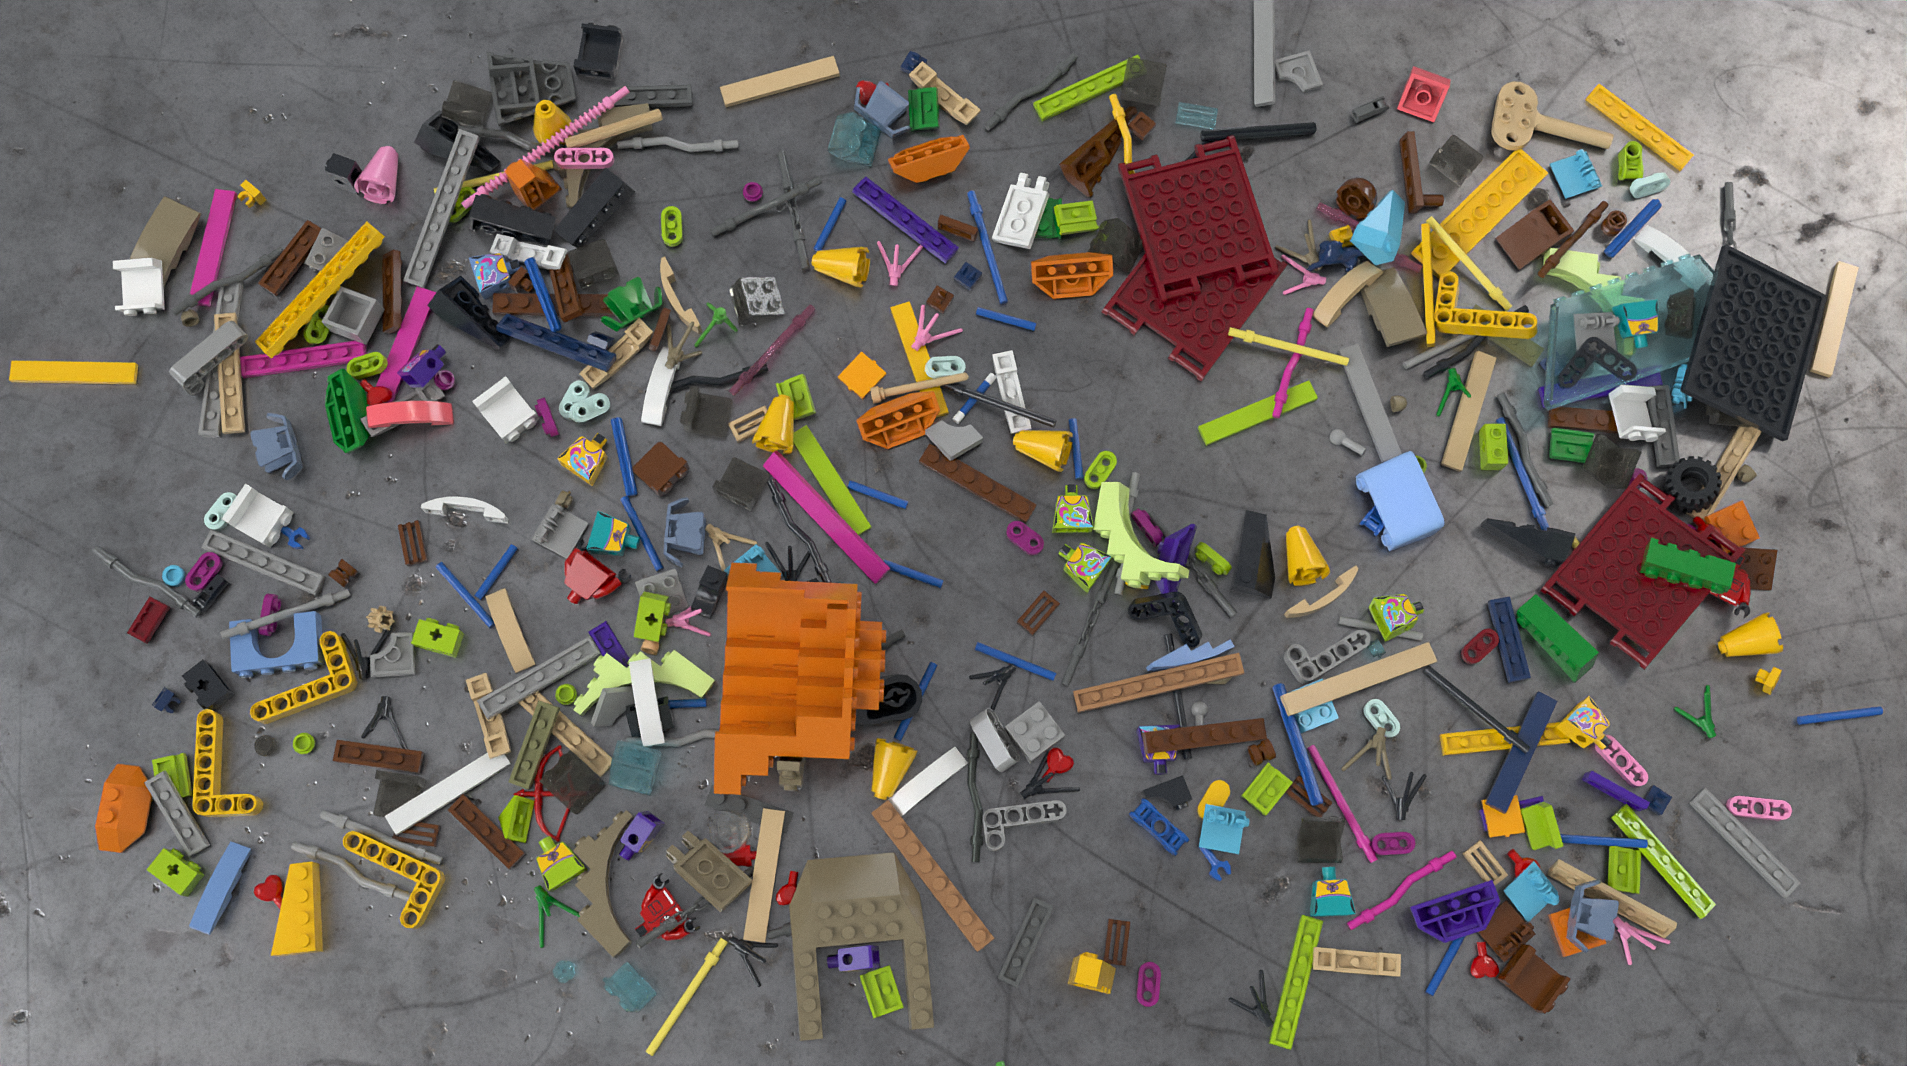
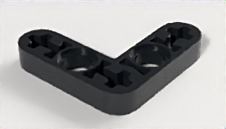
M1590 337L1583 342L1558 374L1557 384L1563 389L1573 387L1593 361L1622 381L1633 379L1637 374V368L1634 363L1601 339ZM1593 342H1595L1597 344L1595 347L1599 351H1601L1603 348L1605 349V351L1598 358L1596 355H1598L1599 352L1596 350L1590 351V346L1588 345V343L1592 344ZM1608 353L1613 354L1615 357V362L1612 365L1606 364L1604 361V356ZM1578 357L1585 360V367L1582 369L1577 368L1574 364V360ZM1621 360L1623 363L1620 364V366L1623 368L1629 367V372L1631 373V375L1628 374L1624 376V371L1620 367H1618L1616 370L1614 369V367L1618 365L1619 361ZM1572 370L1576 372L1570 378L1572 383H1563V375L1567 376Z
M1169 592L1137 598L1131 602L1128 608V614L1136 620L1170 615L1184 644H1187L1189 647H1195L1200 643L1202 631L1186 597L1180 592ZM1152 603H1159L1162 609H1156ZM1184 616L1188 618L1189 622L1184 623L1179 617Z

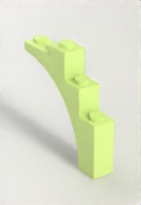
M1550 248L1544 254L1543 266L1546 259L1550 255H1554L1558 250L1557 248ZM1568 250L1560 259V263L1556 268L1551 269L1547 274L1563 279L1580 288L1598 304L1603 313L1613 312L1612 307L1620 304L1644 301V299L1621 296L1623 291V285L1620 284L1621 277L1598 273L1600 270L1598 254ZM1616 325L1614 327L1617 352L1629 359L1635 352L1633 337L1623 339Z
M1102 482L1093 530L1100 533L1101 537L1109 539L1107 554L1113 557L1115 562L1123 563L1121 579L1127 582L1130 587L1141 588V585H1150V579L1158 581L1161 578H1167L1171 581H1179L1180 578H1188L1189 570L1180 564L1163 562L1153 558L1141 546L1130 521L1128 505L1130 489L1120 482Z
M675 650L672 653L668 651L661 660L662 666L651 660L654 682L681 687L702 699L716 683L713 678ZM640 651L638 655L634 653L627 664L633 661L649 659V657ZM607 653L605 656L600 655L594 663V671L600 676L598 678L594 677L587 686L589 690L584 696L581 694L574 702L576 707L573 710L583 717L598 702L603 688L632 685L630 666L626 668Z

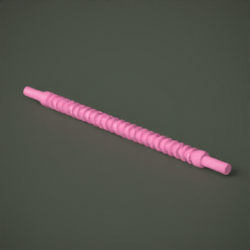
M624 86L612 96L603 98L602 103L598 102V106L594 105L592 110L588 109V113L584 112V116L580 115L578 120L574 119V123L570 122V126L566 125L564 130L560 129V133L556 132V136L552 135L550 140L546 139V143L542 142V146L538 145L536 150L532 149L533 152H528V156H523L522 160L530 164L532 162L536 163V159L540 160L541 155L545 156L546 152L550 153L551 148L554 150L555 145L559 146L560 142L564 143L565 138H568L569 135L573 136L574 132L578 133L579 128L583 129V125L587 126L588 122L592 123V119L596 120L597 115L601 116L602 112L606 113L607 108L609 110L613 108L617 101L630 93L627 87ZM500 172V176H495L494 180L490 179V183L486 182L485 186L477 188L476 193L461 203L464 208L467 209L473 205L475 194L489 195L490 192L494 193V189L498 190L499 185L503 186V182L508 183L505 172Z

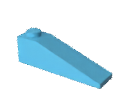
M1394 190L1389 191L1382 198L1378 206L1367 214L1364 221H1360L1350 240L1374 265L1394 261L1400 247L1405 201Z

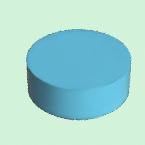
M177 565L166 567L162 573L163 581L171 587L182 585L186 578L185 571Z

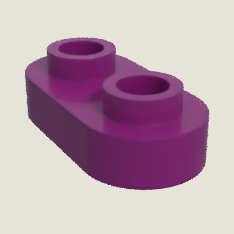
M545 397L538 399V404L534 406L538 416H543L545 421L542 423L545 434H550L551 437L559 435Z
M1140 509L1131 513L1133 521L1148 541L1156 547L1162 542V531L1157 526L1154 527L1149 521L1151 518L1144 509L1142 511Z
M1013 521L1008 525L1006 536L1012 543L1029 555L1041 553L1044 547V540L1039 534L1020 521ZM1019 528L1021 532L1019 534H1015L1013 532V529ZM1035 540L1037 546H1031L1030 541Z
M206 552L201 555L185 578L187 587L196 592L202 591L220 571L222 559L213 552ZM211 561L215 562L213 567H209ZM201 578V583L196 585L197 579Z
M267 593L265 595L260 618L277 613L280 610L281 599H278L277 594ZM277 621L259 627V634L271 636L277 629Z
M1408 832L1380 833L1372 838L1371 847L1374 853L1381 856L1407 854L1415 848V839ZM1400 840H1404L1406 842L1405 847L1400 846ZM1379 841L1384 842L1385 847L1383 849L1378 846Z
M1153 962L1142 964L1138 970L1136 998L1145 1007H1151L1159 1000L1161 970ZM1147 969H1151L1153 972L1150 978L1145 975ZM1146 991L1151 993V998L1149 1000H1146L1143 997V994Z

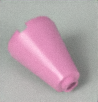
M390 146L380 147L356 179L354 188L358 194L359 191L365 194L363 198L379 204H386L387 201L390 200L392 202L394 200L399 158L394 148Z

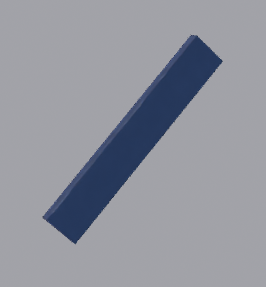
M506 314L496 325L498 332L606 372L616 361L615 353L564 334L552 332L550 329L510 314Z
M1539 691L1535 694L1517 733V737L1531 748L1525 754L1512 744L1486 799V805L1503 814L1507 812L1554 711L1557 700Z

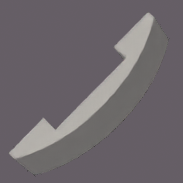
M432 379L424 387L415 388L414 392L396 402H438L445 395L436 386L434 379ZM367 416L360 419L371 437L400 425L391 424L390 427L368 428Z

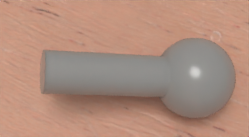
M1335 429L1330 433V441L1334 445L1343 444L1362 456L1366 452L1367 448L1347 438L1343 430Z
M1197 701L1191 707V712L1195 716V726L1204 725V717L1208 713L1207 705L1202 701Z

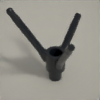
M765 542L768 551L780 568L783 577H785V581H797V577H799L810 556L809 551L802 559L797 570H793L792 546L789 545L788 570H786L769 542Z
M391 627L390 630H386L370 655L377 654L391 631ZM341 633V637L355 661L356 671H359V679H367V670H370V656L362 657L358 640H354V650L345 633Z
M1010 664L999 670L969 676V679L991 677L984 681L983 685L990 684L995 680L999 683L998 690L990 707L993 711L1007 683V679L1016 671V668L1013 664Z
M382 696L380 703L377 705L376 713L364 730L361 738L364 739L369 731L372 732L379 719L389 720L402 749H407L390 711V697Z
M1047 751L1034 777L1020 794L1026 799L1030 795L1034 796L1037 793L1080 791V788H1043L1042 784L1053 776V773L1050 772L1038 780L1047 762L1049 753Z
M1410 772L1403 797H1397L1386 776L1382 777L1393 803L1396 805L1395 810L1397 811L1398 820H1406V812L1409 811L1412 799L1426 779V774L1422 775L1409 795L1414 775L1413 772Z
M733 936L729 944L735 947L734 950L739 953L745 962L757 987H760L761 983L747 957L751 955L765 963L766 959L752 950L753 947L777 948L778 944L746 942Z
M1260 969L1261 1001L1254 986H1250L1251 993L1257 1004L1253 1008L1231 997L1229 1001L1257 1016L1266 1027H1269L1274 1022L1270 1017L1271 1013L1268 1010L1264 972Z

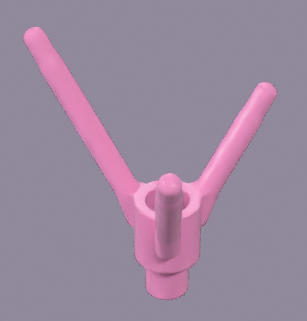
M877 242L889 272V285H898V278L901 277L905 268L922 250V245L901 266L898 265L899 245H895L893 264H890L881 242Z
M1281 256L1286 262L1304 273L1303 283L1283 291L1284 295L1311 285L1325 284L1326 277L1319 276L1318 273L1309 272L1287 256Z
M922 305L917 336L914 338L915 342L911 347L918 351L926 343L960 333L963 329H955L931 336L929 331L939 314L936 313L924 330L925 305Z
M690 606L680 614L673 615V618L666 619L667 627H682L708 637L711 636L710 632L689 624V618L702 613V609L692 611Z
M1619 917L1613 920V923L1618 928L1617 931L1621 934L1620 938L1623 942L1628 965H1632L1627 942L1631 936L1652 950H1655L1656 946L1642 936L1670 944V940L1637 929L1627 922L1624 923Z

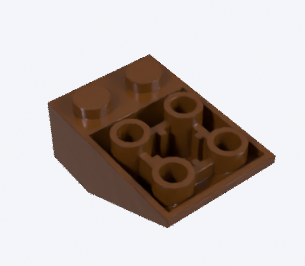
M1550 199L1532 210L1495 239L1520 270L1543 256L1550 248H1555L1565 242L1572 235L1574 229Z

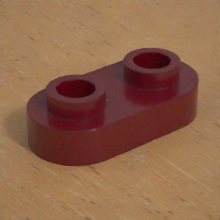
M1489 628L1480 631L1462 648V659L1468 664L1480 662L1498 645V634ZM1484 637L1489 639V644L1483 641ZM1473 651L1475 656L1470 657L1468 652Z

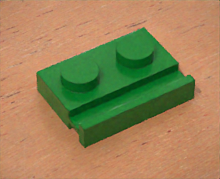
M937 87L908 90L910 130L940 128Z
M1048 198L1035 238L1052 239V237L1061 239L1060 227L1057 224L1054 207L1062 204V198Z
M1552 428L1549 458L1589 464L1593 461L1594 433Z

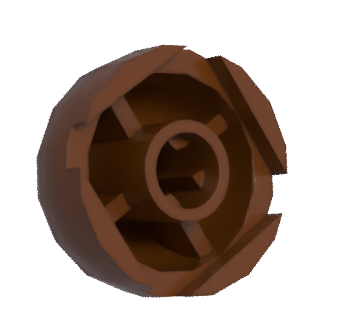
M1360 177L1348 179L1336 192L1338 196L1336 203L1339 208L1348 216L1351 214L1357 216V219L1367 217V214L1374 209L1377 202V190L1374 185Z

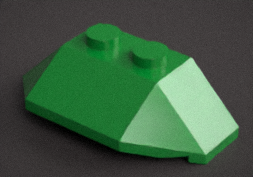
M341 368L327 377V383L329 384L326 389L325 408L333 443L342 449L344 453L349 454L362 447L370 435L360 420L367 416L366 407L369 405L365 390L345 369Z

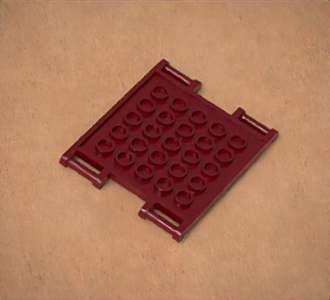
M1234 135L1228 136L1224 140L1204 145L1201 143L1194 145L1198 158L1161 166L1159 157L1155 154L1151 155L1148 159L1128 164L1124 162L1118 164V170L1125 186L1160 303L1192 293L1194 295L1200 294L1198 278L1233 269L1235 270L1238 284L1244 283L1247 279L1267 274H1278V267ZM1226 147L1230 148V150L1205 155V152ZM1149 166H1153V167H1154V169H1150V170H1146V171H1142V172H1138V173H1134V174H1130V175H1129V173H1128L1129 171H1133V170H1137V169H1141V168H1145V167H1149ZM1265 261L1268 263V266L1243 272L1242 267ZM1186 281L1191 283V286L1167 292L1164 288Z
M1145 253L1101 313L1105 316L1109 315L1121 323L1134 336L1143 324L1154 330L1176 346L1168 359L1183 366L1196 375V379L1202 382L1234 337L1228 335L1230 327L1239 330L1242 328L1288 264L1275 258L1278 274H1267L1247 279L1244 283L1240 284L1236 280L1234 269L1198 278L1200 294L1194 295L1192 293L1160 303ZM1261 262L1242 267L1243 272H1246L1261 267H1265L1267 265ZM1186 281L1164 288L1167 292L1191 286V283ZM1115 304L1138 319L1136 323H1133L1113 309ZM1184 351L1203 364V369L1201 370L1179 353Z
M1640 473L1540 591L1545 595L1548 594L1567 608L1574 617L1586 605L1618 629L1619 632L1609 644L1620 648L1645 670L1711 592L1709 588H1692L1687 583H1671L1666 578H1649L1644 573H1640L1645 548L1651 537L1658 539V544L1667 545V543L1675 544L1680 551L1691 549L1698 551L1701 554L1700 557L1703 558L1706 555H1711L1734 563L1746 549L1742 546H1737L1715 530L1716 527L1712 524L1702 534L1692 529L1666 510L1675 498L1662 492ZM1640 485L1663 503L1659 505L1637 489V487ZM1709 536L1734 554L1732 556L1728 555L1707 538ZM1557 583L1578 599L1577 604L1575 605L1555 590L1553 585ZM1624 635L1649 653L1648 656L1644 657L1622 640Z

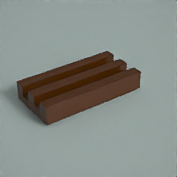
M940 214L938 229L973 242L976 241L978 236L977 227Z
M664 307L661 311L649 345V350L656 352L671 312L670 309Z
M416 520L413 523L408 522L404 525L399 524L398 530L405 565L410 566L428 561L420 521ZM414 527L416 528L421 558H418L412 531ZM406 529H407V531H408V536H409V541H410V546H411V551H412L413 560H410V555H409V550H408V545H407V540H406V535H405V530H406Z
M1043 590L1017 620V623L1033 636L1060 603ZM1044 597H1046L1047 600L1044 602V604L1038 609V611L1032 616V618L1027 623H1025L1024 620L1026 619V617L1033 611V609L1039 604V602ZM1050 602H1052V607L1046 612V614L1032 629L1030 627L1031 624L1038 618V616L1044 611V609L1050 604Z
M1298 775L1285 793L1320 820L1333 802L1321 793L1325 805H1317L1316 807L1320 809V812H1317L1292 792L1295 789L1309 800L1307 792L1297 785L1300 783L1305 787L1302 777Z
M418 822L413 826L434 829V833L409 829L402 832L431 837L432 842L403 838L395 833L392 836L393 839L404 843L436 847L440 825Z
M1108 919L1103 959L1106 963L1126 966L1130 921ZM1115 924L1117 926L1112 960L1109 959L1112 926ZM1121 925L1125 926L1121 961L1117 960L1119 950Z

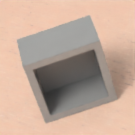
M340 286L322 323L333 333L367 345L385 309L376 299Z
M1040 701L1005 726L1010 739L1029 764L1065 737L1063 731Z

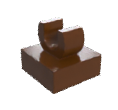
M1142 111L1128 125V129L1141 140H1144L1156 127V123Z
M520 267L508 281L511 289L517 293L522 288L530 293L534 288L529 280L528 271L523 267Z
M937 285L926 301V304L944 314L954 299V295Z

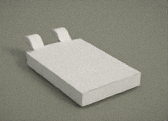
M1020 173L1017 185H1010L992 236L994 242L1031 249L1049 198V193L1047 192L1049 182H1046V177L1039 176L1035 188H1030L1031 179L1028 178V174Z

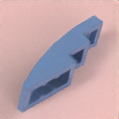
M1228 640L1213 649L1210 643L1207 642L1191 651L1188 645L1185 644L1154 661L1146 669L1148 671H1162L1213 659L1230 651L1235 646L1231 640Z
M230 841L198 903L189 925L190 928L208 935L212 933L232 899L231 893L242 876L241 870L252 853L250 848Z

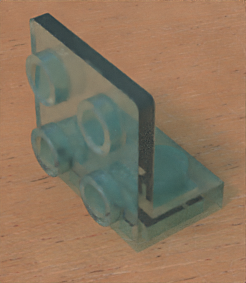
M629 962L623 964L611 977L605 976L602 979L605 982L604 989L611 996H618L620 999L618 1003L626 1012L638 1013L658 994Z

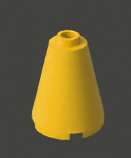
M542 100L535 108L534 135L539 143H546V139L550 140L552 135L556 136V132H561L560 129L564 130L566 125L570 126L572 120L552 101ZM565 139L564 143L560 142L559 144H563V146L566 145Z
M867 247L820 250L813 255L812 266L820 273L855 287H863L864 285L861 282L867 280L870 267V259L866 258V253H869Z
M780 394L778 397L773 398L752 439V444L756 443L757 448L772 453L777 450H784L783 454L792 453L794 402L790 400L789 396Z
M1020 430L1014 436L1013 445H1015L1017 451L1055 471L1062 472L1064 469L1061 466L1062 464H1067L1072 448L1069 436H1073L1072 432Z
M1301 526L1291 527L1286 533L1289 583L1293 582L1294 586H1305L1316 583L1315 579L1320 576L1322 579L1326 578L1330 574L1329 565L1306 528Z
M1763 613L1721 636L1718 642L1721 654L1725 653L1727 657L1778 654L1783 652V645L1778 644V639H1782L1773 616L1768 618L1770 613Z
M883 738L876 739L871 789L872 792H875V797L887 800V797L893 796L916 757L917 750L894 741L887 743L886 739Z

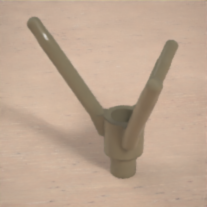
M1309 219L1307 221L1309 235L1307 233L1304 235L1309 253L1303 256L1278 245L1275 246V249L1301 259L1305 263L1308 262L1311 265L1319 261V256L1316 252L1312 221Z
M693 321L688 326L678 346L674 348L670 325L666 326L669 350L665 366L668 369H672L674 365L685 359L702 354V351H697L684 355V352L681 350L695 324Z
M1378 727L1373 740H1370L1341 770L1345 771L1365 752L1373 748L1377 749L1376 765L1380 766L1382 753L1387 778L1391 780L1392 776L1386 753V737H1384L1386 729Z

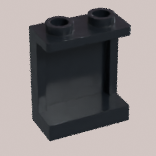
M582 23V38L578 59L574 60L573 65L576 75L616 80L623 42L621 28L614 25L601 26L596 23Z

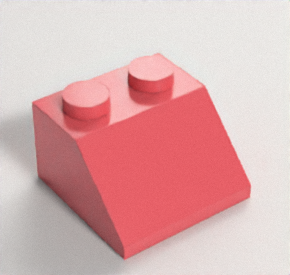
M1413 66L1397 109L1435 122L1450 87L1451 80Z

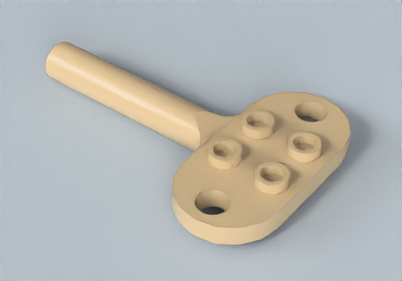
M1514 81L1505 84L1501 88L1497 96L1491 128L1492 137L1500 147L1514 151L1523 149L1529 143L1533 131L1538 130L1604 149L1610 148L1613 141V134L1540 114L1537 110V95L1529 85ZM1515 90L1521 91L1523 95L1517 94ZM1506 137L1513 138L1515 142L1508 141Z

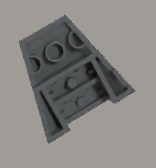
M486 52L489 81L498 126L535 114L536 105L542 100L552 101L556 106L576 101L570 63L545 59L538 61L530 57H524L523 59L512 57V55L508 54L501 56L494 55L493 52Z

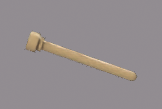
M964 372L886 389L875 386L871 387L870 391L873 404L882 402L888 396L966 381L969 376Z

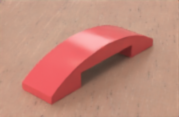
M401 401L366 407L368 428L390 427L391 424L432 423V425H451L454 423L452 404L446 402Z

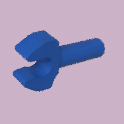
M283 526L280 531L289 537L288 545L294 549H303V546L296 541L299 536L307 540L310 539L308 533L301 527L297 530H292L287 526Z
M1199 847L1211 864V871L1209 872L1211 878L1217 881L1222 880L1217 872L1219 867L1223 868L1227 875L1231 874V867L1228 861H1219L1211 849Z

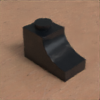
M709 565L707 566L691 605L692 611L702 609L701 615L711 617L727 585L728 578L726 572Z
M1183 775L1141 792L1142 797L1146 800H1161L1168 804L1170 809L1176 807L1177 811L1188 807V802L1192 800Z

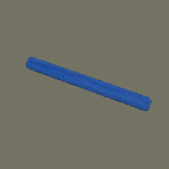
M1282 683L1273 686V691L1312 806L1320 805L1323 803V799L1295 715L1288 717L1280 699V696L1287 694L1285 685Z

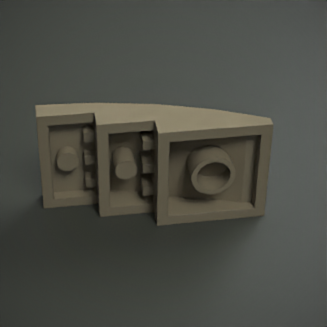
M164 196L142 231L130 259L155 258L161 260L163 287H165L171 269H176L182 251L188 250L201 213Z
M1394 267L1383 270V274L1370 286L1365 285L1360 290L1369 316H1373L1377 330L1381 331L1387 347L1417 339L1427 334L1412 297Z

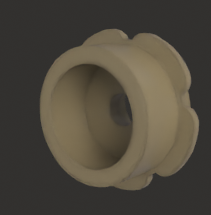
M562 490L555 505L557 504L568 509L573 501V497L570 495L571 492Z

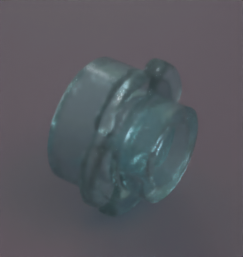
M1379 640L1370 641L1371 645L1368 646V649L1373 657L1378 655L1379 658H1382L1381 656L1386 651Z
M559 961L553 969L554 977L559 982H567L575 975L574 965L570 961Z

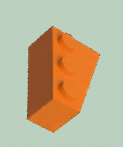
M522 159L511 163L504 171L516 197L524 206L532 208L533 211L562 190L560 185L547 171Z

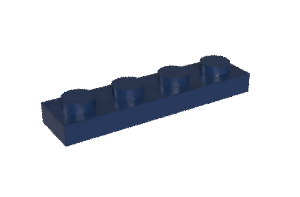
M1510 596L1489 600L1487 603L1494 630L1499 636L1498 645L1508 683L1530 679L1531 676Z

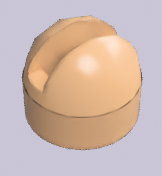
M645 639L641 650L650 655H657L659 642Z

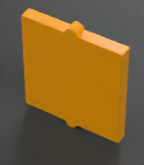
M861 351L842 371L838 379L848 386L849 391L852 390L860 398L864 399L870 392V388L875 387L887 373L876 364L875 360L872 361Z
M1514 795L1505 814L1486 805V799L1481 800L1489 838L1498 836L1509 837L1513 834L1525 833L1517 795Z

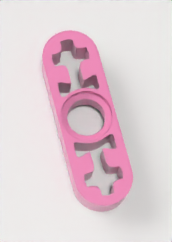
M560 148L554 154L557 166L562 169H608L614 164L613 153L608 148ZM583 154H588L590 159L582 163L579 161V157ZM563 155H567L565 162L561 161ZM603 155L608 157L606 162H602Z
M1605 735L1611 741L1608 746L1610 749L1601 750L1595 744L1596 751L1630 786L1640 787L1647 783L1648 774L1646 770L1614 737ZM1617 749L1618 752L1610 757L1609 755L1613 753L1612 751ZM1619 755L1626 758L1627 764L1625 767H1620L1617 764L1616 758ZM1631 766H1633V768L1630 769L1631 771H1629V772H1627V773L1625 772V770H1627V769H1629ZM1639 773L1641 775L1639 776L1638 781L1633 780V778L1635 777L1634 774Z
M1735 796L1726 802V808L1734 816L1781 821L1788 819L1792 813L1790 804L1783 800ZM1756 802L1763 805L1764 811L1762 814H1757L1754 811V804ZM1733 803L1747 805V808L1738 809L1737 811V808L1733 807ZM1780 807V809L1784 810L1783 814L1776 811L1770 812V808Z

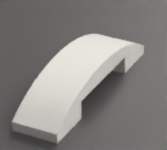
M1647 225L1634 239L1645 251L1649 253L1652 250L1682 277L1679 280L1694 293L1709 278L1699 263L1682 246L1659 230Z
M497 234L490 253H502L505 259L510 261L518 259L519 263L525 265L524 261L526 259L534 257L538 268L560 269L567 250L551 245L542 247L519 242L514 237Z
M668 347L662 348L648 383L641 418L643 423L662 426L667 410L666 401L675 371L679 370L681 363L679 362L677 365H674L672 369H668L665 366L668 357Z
M1013 350L992 354L1001 400L1026 409ZM1004 410L1011 434L1018 433L1020 430H1031L1028 418Z
M442 497L427 501L421 505V509L428 514L446 516L448 508L484 512L483 516L487 521L509 522L506 515L496 507L481 500L468 497Z
M651 658L629 662L643 747L663 744L665 739L657 702Z
M954 747L910 780L888 800L902 817L915 807L918 802L965 767L968 762L957 748Z

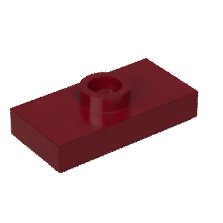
M149 596L127 631V634L148 644L170 607Z

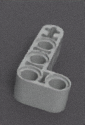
M233 320L228 321L176 362L169 372L189 395H196L205 385L201 378L247 341L248 335Z
M1357 630L1312 658L1303 646L1294 644L1285 651L1284 661L1299 683L1308 684L1361 652L1370 644L1371 637L1367 631ZM1356 639H1362V642L1352 647L1351 644ZM1337 647L1344 648L1346 656L1339 655ZM1290 651H1296L1299 654V660L1292 659ZM1319 659H1327L1329 663L1328 667H1323L1320 664ZM1303 668H1306L1311 672L1310 678H1306L1303 676Z
M1053 800L988 809L982 818L985 845L991 851H999L1005 843V828L1060 821L1066 814V806L1062 801ZM1045 806L1047 807L1046 811L1053 810L1054 806L1062 810L1058 816L1055 813H1048L1047 818H1044ZM1033 808L1038 809L1041 813L1040 818L1032 819L1029 815V810ZM1009 812H1017L1019 820L1011 822L1007 817ZM995 814L998 817V823L995 825L988 824L986 821L987 815ZM993 835H997L1001 839V844L997 847L989 843V838Z

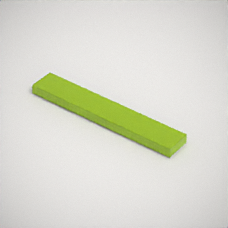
M1136 55L1035 101L1033 106L1043 122L1147 74V69L1139 55Z
M1310 380L1287 390L1286 394L1288 397L1286 404H1283L1281 415L1318 399ZM1276 394L1198 426L1205 445H1211L1273 419L1272 414Z
M805 425L793 433V444L836 512L859 536L872 528L808 426Z
M1627 804L1623 805L1611 817L1628 838L1647 840V848L1638 849L1700 919L1706 917L1716 904Z
M1301 915L1269 1044L1289 1050L1292 1049L1313 965V947L1318 945L1323 925L1322 920L1306 915Z

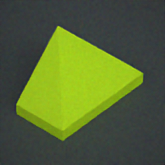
M517 795L513 796L498 817L506 839L526 843L535 800Z

